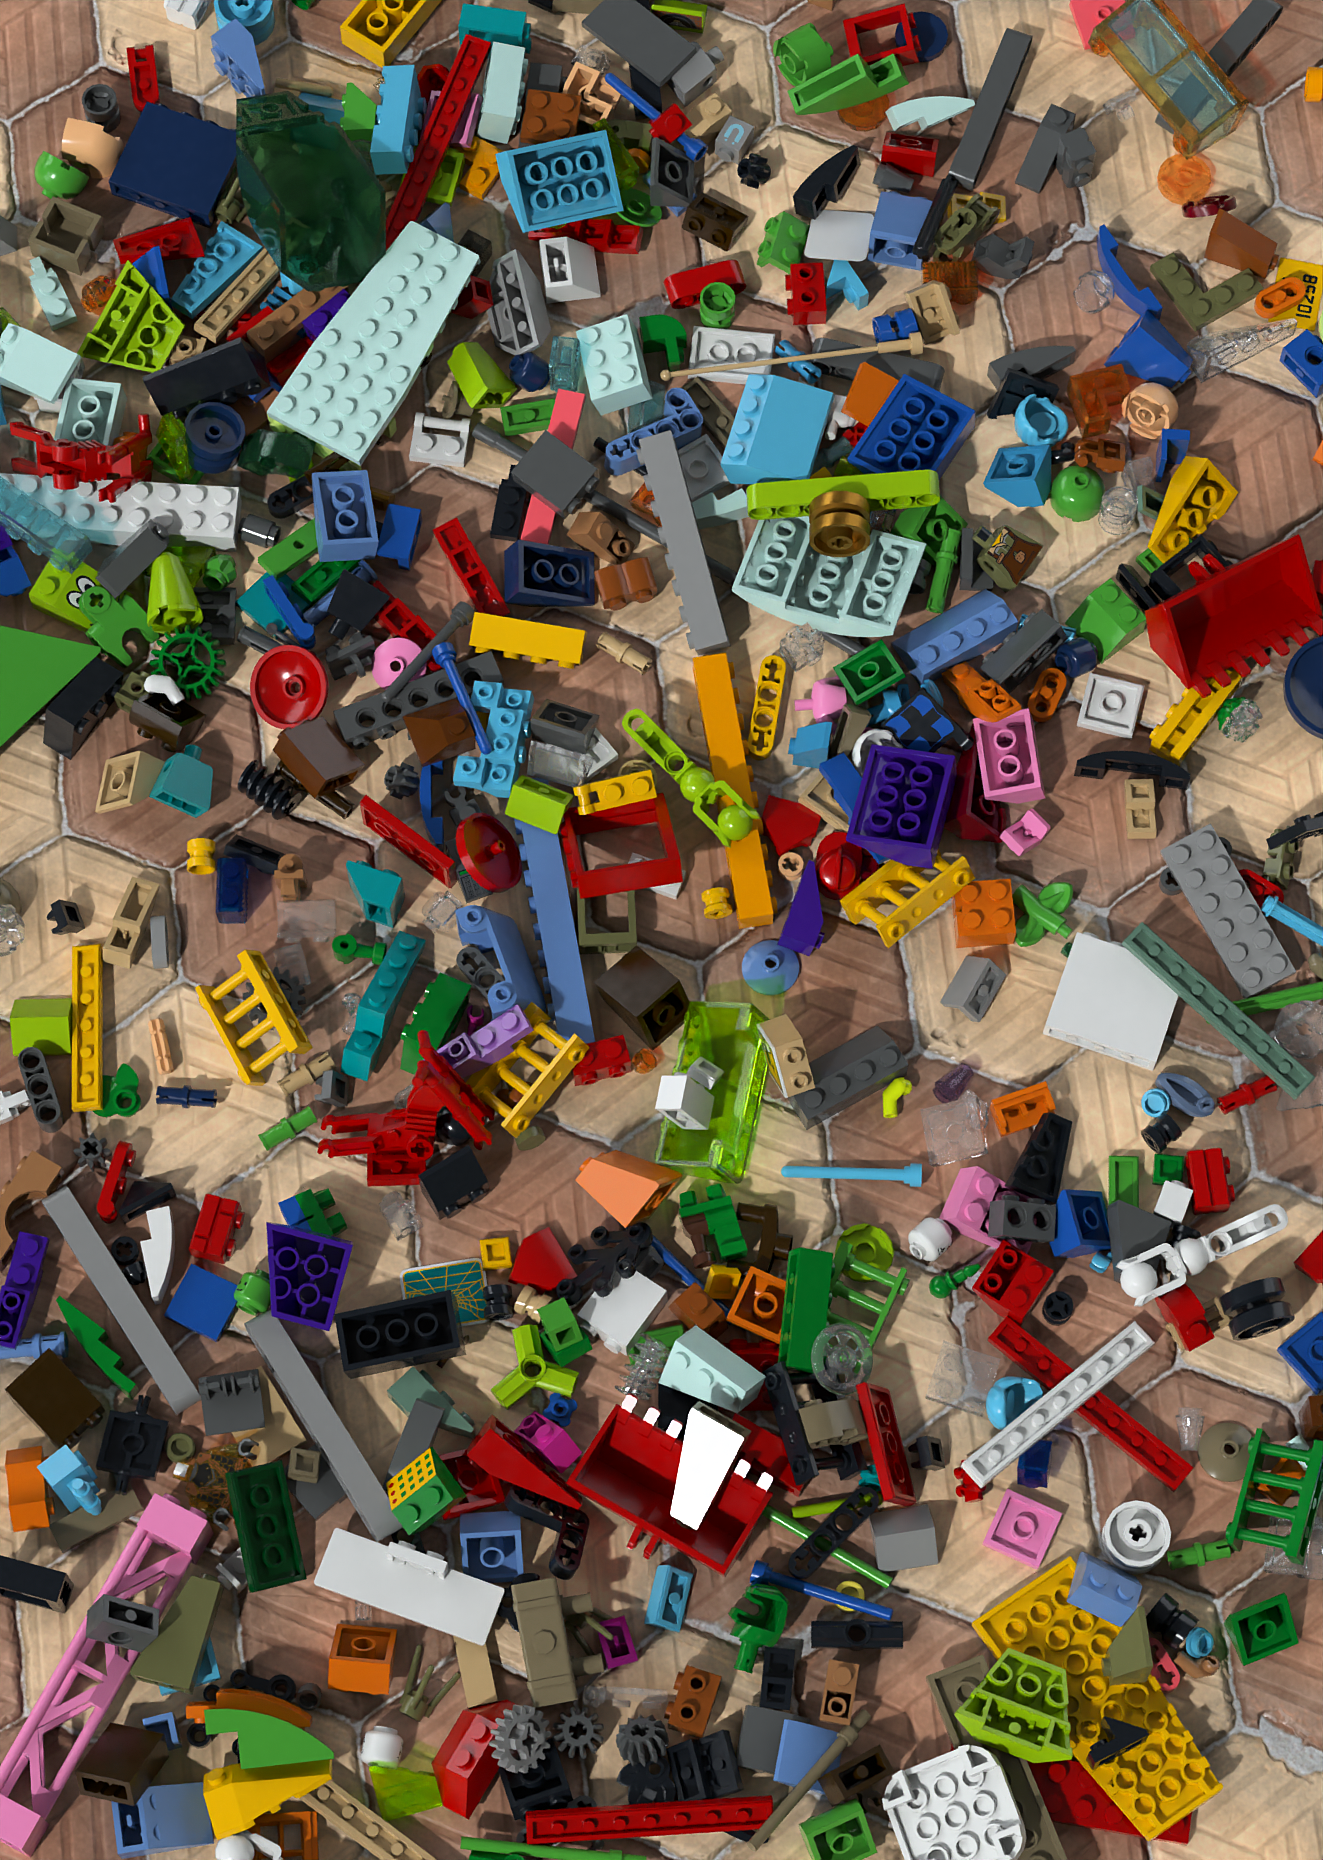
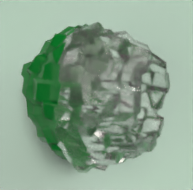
M1245 697L1226 699L1222 708L1217 712L1219 730H1221L1226 738L1238 742H1246L1250 736L1254 735L1260 727L1257 719L1263 718L1256 702Z

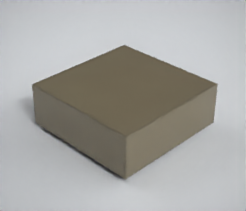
M292 1447L287 1479L317 1483L321 1452Z

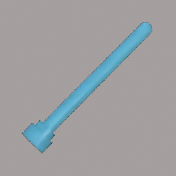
M910 1163V1166H904V1169L784 1166L781 1169V1174L784 1177L896 1180L904 1181V1184H910V1187H921L922 1164Z

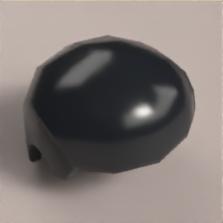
M446 1106L439 1110L436 1118V1134L445 1144L460 1146L472 1138L460 1122L452 1117V1113Z

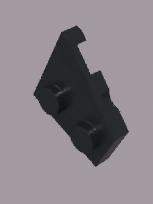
M1008 368L988 409L987 416L990 419H997V416L1013 414V417H1015V412L1020 402L1031 394L1037 395L1036 398L1047 397L1053 404L1059 387L1057 384Z

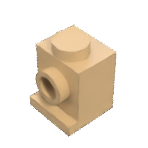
M181 335L168 358L169 364L173 365L209 350L207 338L201 337V339Z

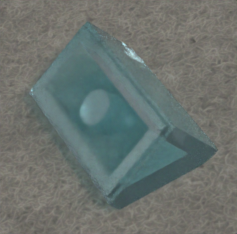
M649 380L653 399L630 406L628 433L662 420L665 385Z

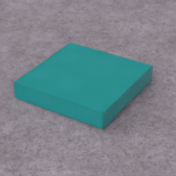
M266 572L235 601L236 606L265 631L269 623H274L277 625V630L284 633L288 626L264 589L263 580L271 576ZM285 574L277 580V583L281 581L284 583L290 594L287 597L292 605L296 603L304 614L311 606L291 590V584L295 581ZM274 634V635H270V636H272L275 640H277V639L279 638V637L276 636L275 634Z

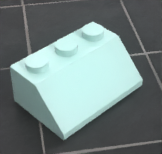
M69 378L64 391L54 440L57 441V439L64 438L77 443L79 441L85 443L86 440H96L105 446H112L113 439L119 437L127 402L122 384Z

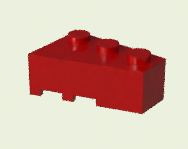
M735 1413L732 1420L751 1430V1433L734 1466L737 1467L741 1458H745L752 1463L748 1473L760 1478L764 1471H768L774 1475L773 1485L799 1497L806 1483L796 1486L782 1437L766 1431Z

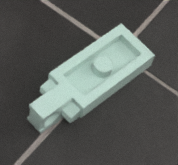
M40 257L29 260L34 275L29 276L30 284L52 331L78 321L52 267L45 270Z

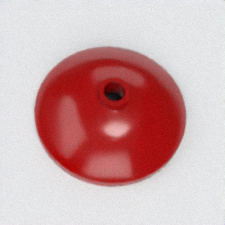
M282 645L269 650L259 659L252 672L250 695L253 705L265 722L279 729L294 728L308 719L310 721L316 719L322 712L328 697V678L323 664L311 651L300 646ZM297 683L300 684L299 692L295 689Z

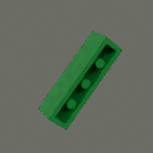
M802 1247L789 1251L778 1362L785 1361L788 1371L813 1374L821 1372L822 1367L825 1365L827 1355L824 1350V1343L829 1332L827 1312L832 1302L830 1281L835 1273V1263L833 1262V1253Z

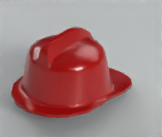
M833 832L825 836L819 843L816 855L815 870L818 890L826 898L833 900L844 898L859 885L862 848L847 842V833Z

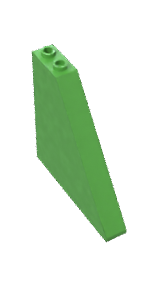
M0 625V748L97 657L101 647Z

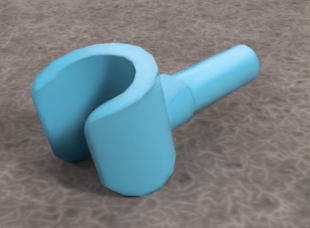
M1111 1251L1106 1257L1097 1252L1091 1260L1089 1267L1098 1273H1104L1112 1261Z

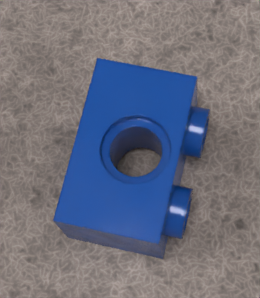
M1307 329L1283 347L1279 361L1317 398L1323 393V341ZM1308 360H1315L1319 364H1312Z

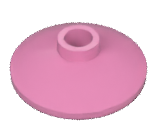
M392 638L380 644L373 654L371 664L375 681L386 690L422 649L415 642L406 638ZM394 661H398L401 664V669L398 672L392 668ZM427 663L424 664V666L412 677V679L409 682L425 676L427 670Z

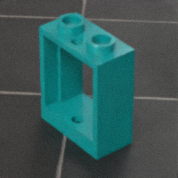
M463 3L458 25L460 47L465 35L468 34L489 41L491 45H493V42L524 47V58L525 53L530 54L532 38H530L531 23H527L526 12Z

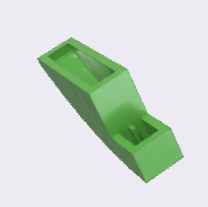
M856 54L787 92L797 115H808L859 105L908 85L909 82L900 60L894 54L870 66L859 54Z
M228 1708L204 1710L206 1735L228 1732L238 1733L241 1769L334 1759V1751L326 1744L290 1722L250 1710Z

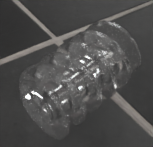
M639 1333L645 1340V1343L635 1342L634 1346L640 1353L629 1354L635 1361V1364L624 1365L630 1374H620L619 1378L625 1385H615L614 1387L625 1395L631 1393L637 1396L638 1399L649 1400L652 1395L647 1389L656 1388L657 1384L652 1378L659 1379L662 1373L658 1368L665 1367L666 1361L663 1357H669L671 1350L657 1338L646 1333Z

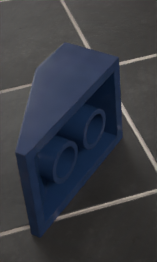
M518 539L504 551L505 603L526 607L595 605L594 552Z

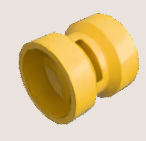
M206 838L189 840L187 842V852L190 854V859L187 861V871L197 875L215 872L216 862L212 858L216 852L215 841Z

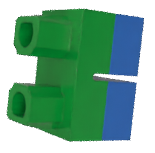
M328 1188L316 1193L309 1189L278 1203L287 1225L333 1237L347 1229V1224L340 1212L327 1219L322 1212L336 1205Z

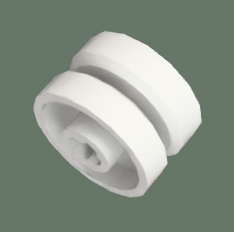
M1137 1500L1123 1503L1112 1511L1102 1529L1100 1543L1103 1555L1110 1565L1129 1574L1146 1573L1156 1567L1166 1553L1170 1544L1171 1530L1165 1515L1154 1505ZM1137 1535L1140 1539L1134 1541L1132 1536Z

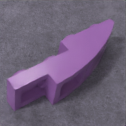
M517 1004L469 1036L464 1032L438 1049L437 1052L449 1062L461 1078H464L492 1065L515 1051L512 1045L534 1031L523 1009Z

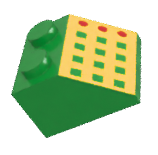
M433 1447L427 1449L386 1483L391 1511L408 1535L423 1532L467 1496Z

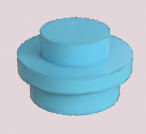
M1153 1088L1143 1095L1141 1105L1147 1115L1157 1118L1169 1111L1171 1102L1165 1091Z
M1193 1628L1186 1637L1187 1653L1192 1657L1200 1658L1207 1656L1212 1651L1214 1645L1212 1635L1205 1628Z

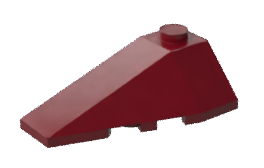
M973 723L969 732L974 738L973 746L967 751L963 750L956 767L957 778L944 828L960 839L1001 843L1003 840L1000 838V835L1006 829V809L1001 808L1000 801L985 799Z

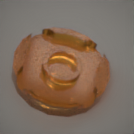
M886 94L859 105L836 110L839 120L843 124L845 123L850 126V129L867 132L877 129L886 120L887 115L885 112L889 109L890 101Z
M1176 154L1167 158L1160 166L1157 176L1158 189L1172 203L1180 205L1189 201L1196 203L1203 199L1209 191L1211 184L1210 169L1197 156Z

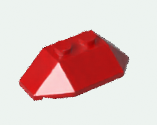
M506 1699L465 1709L460 1714L431 1763L441 1800L446 1809L468 1820L500 1767L497 1765L499 1759L492 1758V1753L496 1748L489 1746V1742L495 1740V1735L490 1733L491 1729L498 1728L499 1725L495 1721L496 1718L504 1719L503 1710H512L515 1703Z

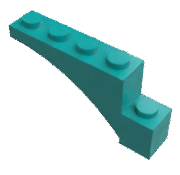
M402 931L398 932L358 1005L355 1029L344 1047L340 1072L364 1081L369 1080L378 1063L381 1049L403 992L425 948V939Z

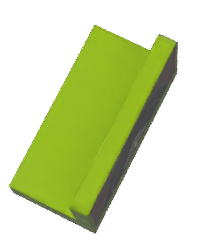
M655 0L651 6V13L672 29L703 34L708 5L676 0Z

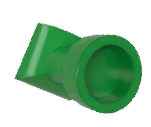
M347 933L333 939L332 949L335 958L344 964H349L354 958H371L374 965H381L386 956L387 943L376 942L374 947L357 943L355 938Z

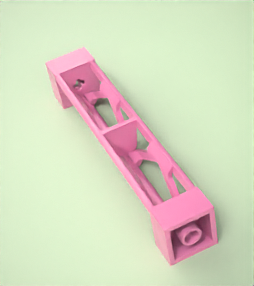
M154 1493L138 1521L135 1531L94 1603L103 1594L127 1600L167 1577L166 1583L152 1606L159 1609L160 1618L190 1563L197 1564L214 1534L210 1527V1522L206 1519L207 1515L193 1507L189 1511L179 1505L180 1501L167 1493L163 1497ZM152 1543L174 1553L136 1573ZM87 1615L0 1765V1841L30 1858L49 1826L45 1821L140 1653L128 1649L122 1658L119 1656V1646L105 1643L107 1676L84 1664L97 1640L86 1638ZM78 1673L101 1683L62 1703ZM95 1707L47 1790L45 1787L43 1735L89 1708ZM28 1761H30L33 1811L8 1798Z

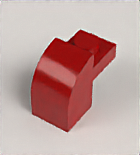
M1186 1284L1154 1298L1165 1321L1174 1325L1185 1350L1190 1352L1215 1338L1204 1316L1206 1312L1202 1304Z

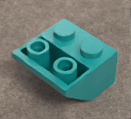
M348 860L346 869L349 884L366 919L394 928L405 900L402 878L394 871L388 869L380 871L372 868L367 862L357 860L355 863Z

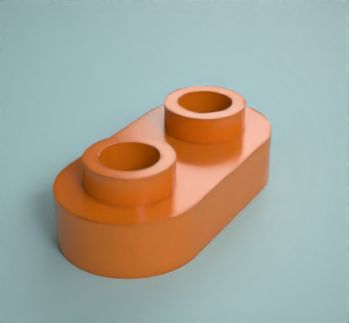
M1285 278L1259 292L1255 299L1254 309L1263 318H1274L1299 305L1304 299L1306 287L1298 278ZM1291 292L1295 296L1290 297L1286 293ZM1269 304L1272 308H1265L1263 305Z
M1048 668L1042 671L1028 700L1027 708H1029L1032 719L1037 722H1046L1053 717L1065 691L1066 676L1059 669ZM1052 682L1056 687L1049 688L1047 683ZM1038 706H1043L1046 709V711L1039 712L1036 708Z

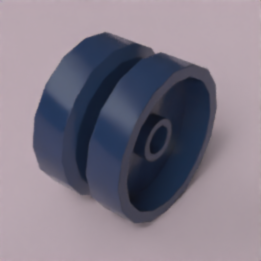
M206 402L193 408L185 420L180 438V452L185 462L193 469L208 474H218L229 470L238 459L245 437V424L241 416L232 407L218 402Z

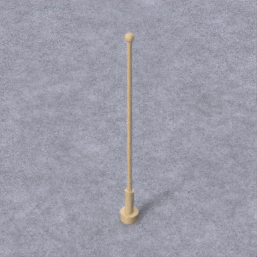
M921 332L909 333V339L877 343V346L673 372L663 370L660 377L662 380L667 381L671 377L875 351L881 354L910 350L911 355L923 354V342Z

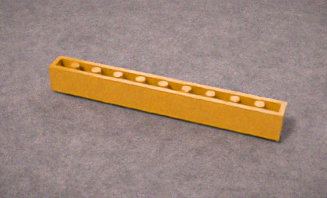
M726 653L694 657L693 674L711 773L715 782L719 780L725 781L753 809L759 808L757 792H751L750 782H754L752 765H746L745 756H749L747 739L742 740L740 730H744L742 713L737 714L736 705L740 704L739 692L737 687L732 688L731 679H735L733 662L727 661ZM728 795L718 796L716 800L718 814L729 805H737ZM761 817L760 819H753L752 830L747 837L742 840L731 841V848L724 846L739 929L773 924V915L778 913L776 897H770L769 887H773L771 870H765L764 861L768 860L766 843L761 844L759 837L760 834H763Z

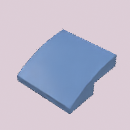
M784 1719L773 1781L796 1787L834 1743L838 1732ZM841 1753L822 1776L839 1767ZM818 1780L809 1789L826 1795Z

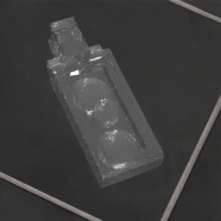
M584 1686L583 1705L599 1708L604 1702L612 1701V1707L630 1708L631 1702L643 1703V1708L661 1709V1704H668V1691L662 1689Z

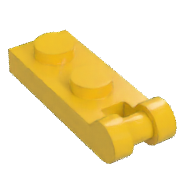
M651 769L573 787L574 795L578 796L580 806L577 807L579 815H586L657 797ZM596 791L599 801L591 803L589 793Z

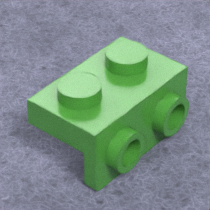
M785 211L775 217H771L764 228L766 232L764 241L758 248L759 258L757 265L763 267L770 263L790 274V264L800 263L810 225Z

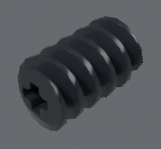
M254 760L243 771L237 788L241 793H246L247 798L255 799V804L263 806L265 812L272 813L274 819H282L297 806L301 799V793H297L292 797V786L283 790L285 781L280 779L274 783L276 774L271 773L266 777L268 767L263 766L257 770L259 760Z

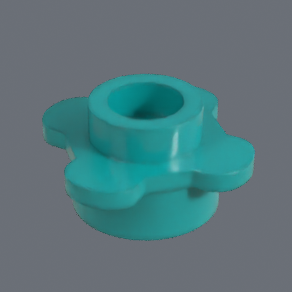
M875 1465L867 1466L868 1470L861 1471L860 1476L862 1479L859 1480V1485L861 1487H870L876 1492L880 1491L881 1487Z

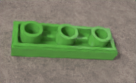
M315 518L258 557V563L270 575H273L276 581L318 552Z

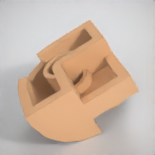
M577 61L564 84L562 92L564 94L582 96L578 122L598 131L604 130L605 124L614 119V112L622 98V95L605 81V78L601 76L599 71Z
M68 118L62 139V159L68 160L70 164L78 168L88 167L91 178L102 179L111 176L124 150L121 138H114L104 132V126Z

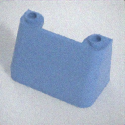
M469 905L455 910L457 931L462 946L474 945L482 954L494 950L505 977V981L499 982L489 989L487 996L492 1012V1019L490 1020L493 1021L517 1004L524 1011L530 1002H533L546 1012L545 999L515 921L509 916L477 905Z

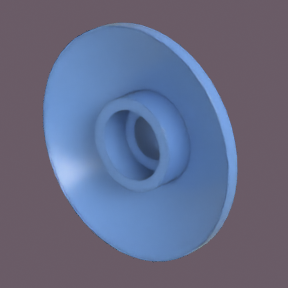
M775 940L761 941L753 945L746 952L742 961V974L745 982L751 989L763 995H778L786 992L794 985L799 974V961L793 950L777 945L778 941ZM772 960L776 963V966L768 968L765 963Z

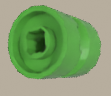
M710 283L704 287L700 295L701 323L704 327L728 329L734 322L735 317L734 291L725 283Z

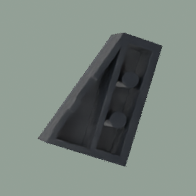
M95 657L46 708L43 744L71 760L114 702L115 694L119 693L123 686L124 673Z

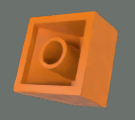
M337 1624L329 1656L328 1689L341 1692L354 1691L372 1695H389L394 1667L397 1629Z

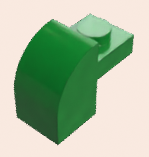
M658 314L639 317V331L643 354L665 351L668 370L670 372L680 371V363L685 362L683 348H687V335L682 324L675 318L667 315Z

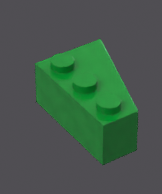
M439 973L435 982H429L425 990L424 1002H418L412 1016L414 1020L411 1024L407 1023L401 1034L400 1039L404 1040L401 1070L415 1075L417 1062L424 1059L419 1054L420 1046L417 1036L419 1031L426 1030L429 1033L431 1045L436 1051L447 1043L451 1033H455L468 1006L472 985L443 973Z

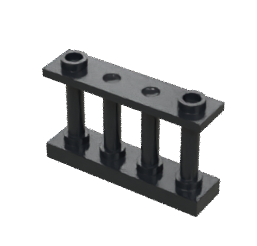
M826 1357L822 1371L813 1374L805 1372L788 1374L785 1361H780L762 1372L766 1376L764 1380L796 1486L817 1477L819 1470L837 1469L840 1481L850 1480L859 1475L861 1471L868 1470L859 1441L845 1446L830 1445L833 1457L814 1459L812 1449L808 1443L798 1409L805 1408L804 1404L809 1401L797 1402L792 1385L811 1384L815 1399H822V1403L837 1401L845 1397L833 1357Z

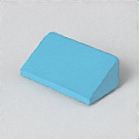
M659 1565L657 1567L644 1624L680 1632L694 1573L671 1565Z

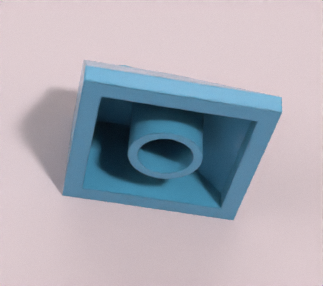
M1050 445L999 448L983 482L985 488L1017 507L1044 506L1051 490Z

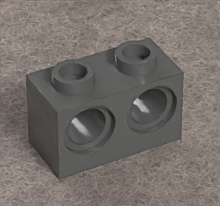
M1002 1195V1200L990 1201L988 1237L1035 1243L1053 1242L1056 1206L1045 1205L1044 1199L1029 1198L1027 1202H1020L1019 1196ZM1008 1212L1011 1214V1222L1008 1220ZM1034 1215L1036 1216V1219H1037V1224H1036V1225L1034 1224V1221H1033Z

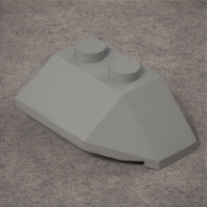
M514 249L493 262L492 269L494 270L489 281L494 305L487 309L495 347L515 356H521L526 352H531L541 347L551 331V326L540 282L519 250Z

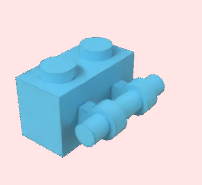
M65 1444L37 1466L55 1494L71 1513L80 1506L92 1515L101 1513V1501L96 1495L100 1490L94 1483V1480L98 1477L78 1450L72 1453Z

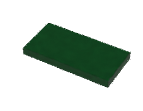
M282 1460L225 1473L249 1592H258L307 1579Z

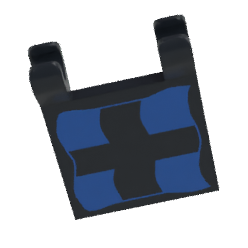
M923 687L881 723L885 730L893 734V737L902 745L903 749L935 753L949 739L954 737L960 747L967 751L973 746L974 738L961 728Z

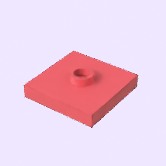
M1070 0L1069 7L1084 50L1136 37V31L1125 0Z

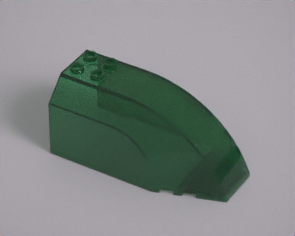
M283 91L236 99V159L243 203L254 231L281 273L307 291H321L324 288L344 287L352 283L361 282L386 254V191L340 124L335 121L329 123L324 119V114L320 111L312 112L309 110V104L291 92Z

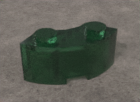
M258 429L256 433L245 437L237 466L261 477L267 474H279L298 479L309 469L316 442L298 432L289 434Z

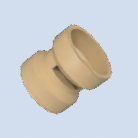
M526 1285L521 1291L513 1311L520 1315L528 1312L531 1320L540 1325L542 1322L537 1309L552 1303L553 1298L546 1294H538L536 1296L535 1289Z

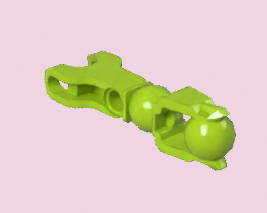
M633 709L627 712L622 720L624 730L680 785L684 798L690 802H695L693 812L716 834L725 847L731 848V841L742 840L747 837L752 830L753 819H760L759 813L749 806L725 781L719 780L715 782L710 771L697 767L642 710ZM636 718H642L645 722L634 731L631 726L632 721ZM684 761L682 769L674 771L675 765L678 762ZM728 795L737 805H729L722 809L716 824L707 814L710 810L709 805L714 804L718 796Z

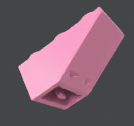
M979 1166L961 1168L939 1219L945 1221L950 1228L960 1234L997 1249L1003 1239L988 1237L990 1201L1002 1200V1195L1019 1196L1020 1202H1027V1199L1030 1197L1005 1187L1006 1183ZM1008 1212V1220H1009V1222H1011V1214H1010V1212ZM1034 1215L1033 1221H1034V1224L1036 1225V1224H1037V1219H1036V1216ZM1004 1239L1028 1254L1032 1242Z

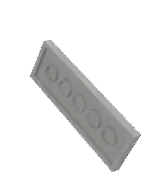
M1211 823L1160 850V854L1244 999L1251 998L1296 973L1294 966Z

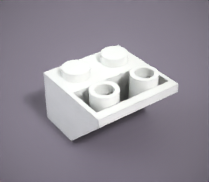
M569 237L539 240L547 303L601 297L593 246Z

